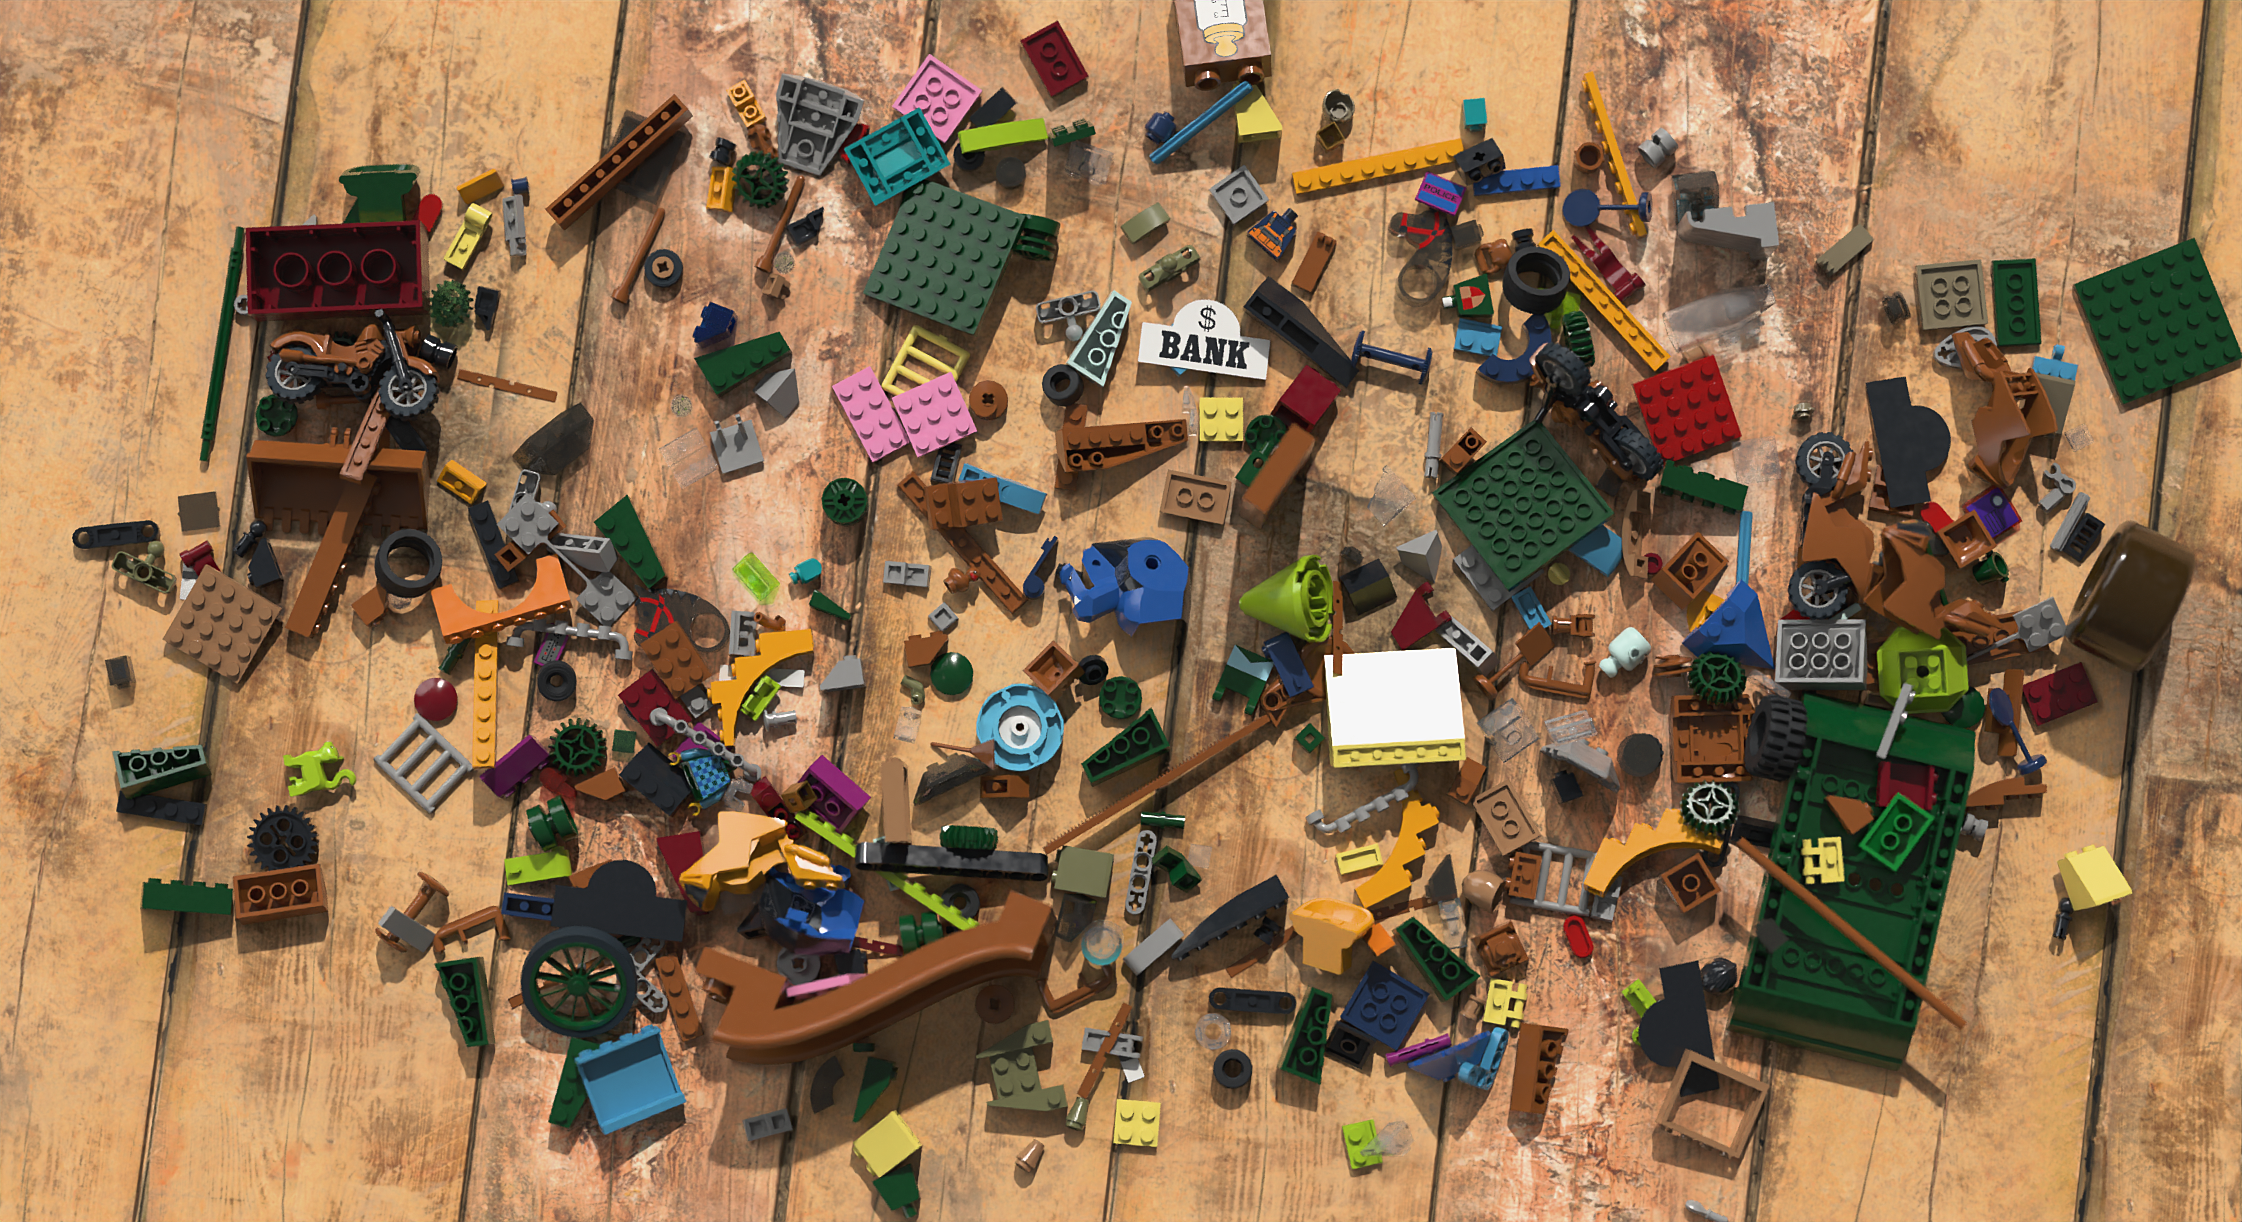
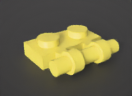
M1841 837L1817 839V848H1812L1811 839L1802 840L1803 849H1801V855L1804 856V868L1802 871L1803 875H1805L1806 884L1815 883L1814 874H1820L1821 883L1844 881ZM1814 854L1819 855V867L1813 868L1812 855Z
M1490 978L1483 1021L1505 1025L1506 1017H1511V1027L1520 1028V1022L1524 1018V1013H1522L1524 1000H1527L1528 996L1526 994L1527 985L1519 983L1518 990L1515 992L1511 991L1513 982ZM1510 997L1516 998L1514 1011L1508 1010Z

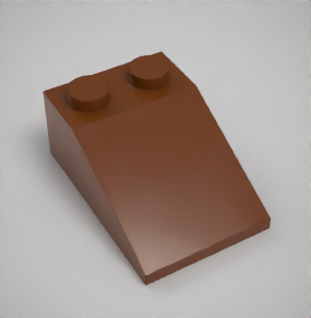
M1697 531L1651 581L1683 610L1729 561Z

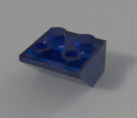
M710 302L708 306L705 305L700 316L703 318L701 325L696 326L692 338H695L694 343L698 348L704 349L729 338L738 318L735 311Z

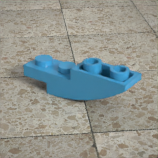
M964 463L958 481L997 477L1001 502L1037 514L1041 513L1047 493Z

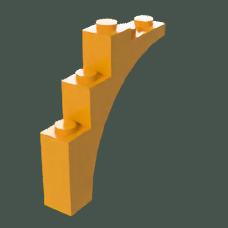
M812 629L759 634V639L756 640L757 653L761 652V655L735 658V663L731 666L732 676H736V680L711 682V687L707 688L708 700L712 701L714 706L721 705V708H718L719 722L723 721V730H720V741L725 743L726 748L735 747L736 726L742 708L741 705L744 704L746 697L761 677L784 661L797 656L815 653Z
M1402 768L1393 772L1398 786L1407 783L1410 779L1409 772L1404 774ZM1412 789L1407 792L1409 797L1401 801L1402 823L1398 840L1391 855L1373 877L1354 889L1363 908H1367L1412 885L1410 881L1413 880L1409 869H1404L1402 865L1426 854L1424 851L1427 848L1422 837L1417 838L1416 834L1439 823L1437 818L1440 817L1435 805L1431 807L1430 803L1421 806L1420 802H1423L1418 790L1413 791Z
M1666 808L1656 831L1648 824L1641 823L1640 825L1635 823L1625 846L1618 839H1607L1604 837L1583 883L1584 890L1604 898L1614 881L1623 871L1638 860L1653 853L1680 848L1705 850L1720 855L1723 849V840L1718 835L1713 837L1712 833L1705 837L1704 833L1700 831L1696 835L1695 828L1689 830L1688 826L1684 824L1680 810Z

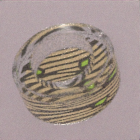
M780 252L775 256L773 264L777 272L788 274L795 268V259L788 252Z
M678 395L672 399L670 407L676 416L686 417L692 412L693 404L687 396Z

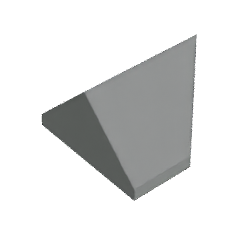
M795 368L766 374L752 390L785 418L799 403Z
M1437 530L1396 547L1403 565L1435 583L1442 550Z

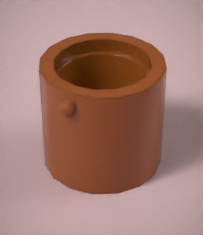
M1583 143L1579 146L1578 150L1574 151V165L1583 174L1594 173L1599 169L1601 163L1605 162L1603 150L1596 143Z

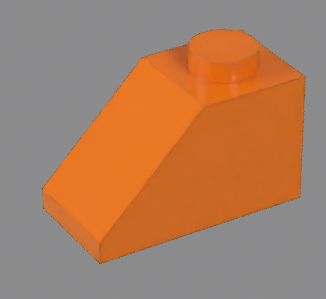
M1373 923L1362 937L1375 957L1395 945V942L1380 923L1376 925Z

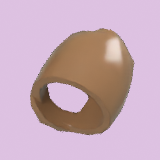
M1476 870L1469 873L1461 884L1464 896L1469 899L1471 904L1491 914L1496 913L1500 906L1505 881L1488 871Z

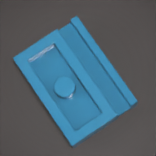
M1460 318L1453 350L1490 357L1492 354L1497 356L1502 326Z

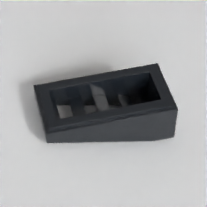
M951 443L938 449L930 479L931 485L954 482L962 445ZM943 451H953L955 452V455L943 453ZM944 458L952 460L953 463L941 461V459ZM943 467L951 470L950 472L940 470L939 468Z
M2085 513L2068 538L2062 551L2080 562L2104 528L2105 523L2091 514ZM2089 522L2090 524L2094 525L2096 529L2093 530L2085 523ZM2081 529L2091 534L2090 538L2081 533ZM2076 536L2085 541L2086 544L2083 545L2075 540ZM2073 544L2080 548L2081 552L2079 553L2069 546Z

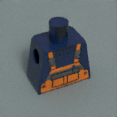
M1288 208L1282 216L1276 211H1272L1247 232V237L1278 263L1296 234L1297 230L1291 224L1298 215L1291 208Z

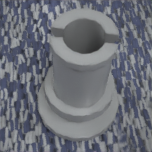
M764 710L763 721L766 731L768 732L769 727L773 726L778 728L780 725L797 724L796 711L780 713L772 711V714H767V710Z

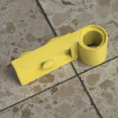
M472 203L464 216L461 228L443 259L464 270L490 223L493 213Z

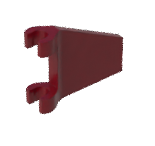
M1428 581L1415 590L1391 631L1402 650H1405L1427 634L1453 619L1446 610L1437 617L1434 615L1424 599V596L1434 591Z

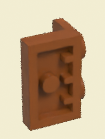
M1515 852L1514 856L1510 855L1508 868L1512 869L1510 878L1506 877L1504 890H1508L1507 895L1535 899L1542 856Z

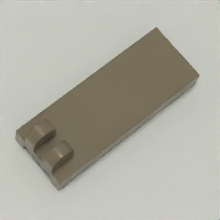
M1859 223L1819 257L1815 263L1830 278L1874 239Z

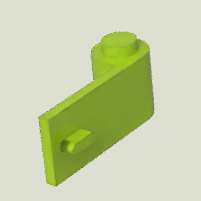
M564 846L551 849V852L504 859L507 885L563 878L572 875L569 850H564Z

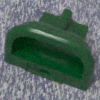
M413 164L358 166L345 170L339 177V182L344 185V189L349 195L358 198L360 223L406 221L404 194L408 193L414 186L420 174V168Z

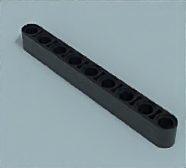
M861 842L855 845V868L864 871L1045 881L1048 879V856L1042 853Z

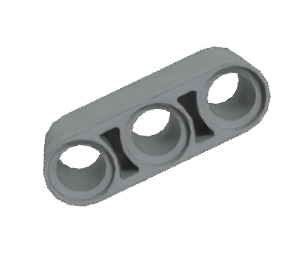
M1170 918L1122 960L1137 976L1185 934Z

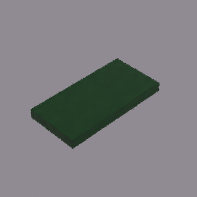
M2036 258L1991 261L1997 347L2041 345Z

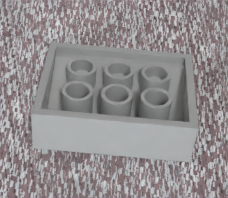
M1778 620L1775 683L1778 689L1866 690V620Z

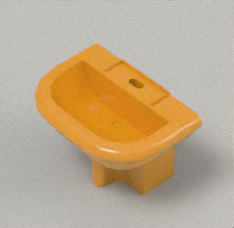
M1330 898L1310 900L1289 914V919L1292 921L1295 931L1303 936V964L1339 975L1352 966V945L1360 940L1374 923V916L1369 910Z

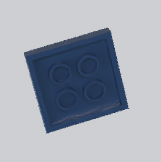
M1372 961L1340 1018L1397 1051L1430 994L1377 962Z

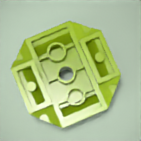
M1897 627L1877 650L1880 696L1895 707L1903 684L1906 683L1913 686V691L1916 692L1912 703L1907 704L1905 712L1908 714L1948 712L1969 690L1966 645L1946 627L1940 629L1941 637L1939 640L1923 632H1919L1918 635L1903 627ZM1924 665L1928 667L1929 673L1926 676H1920L1917 674L1916 669Z

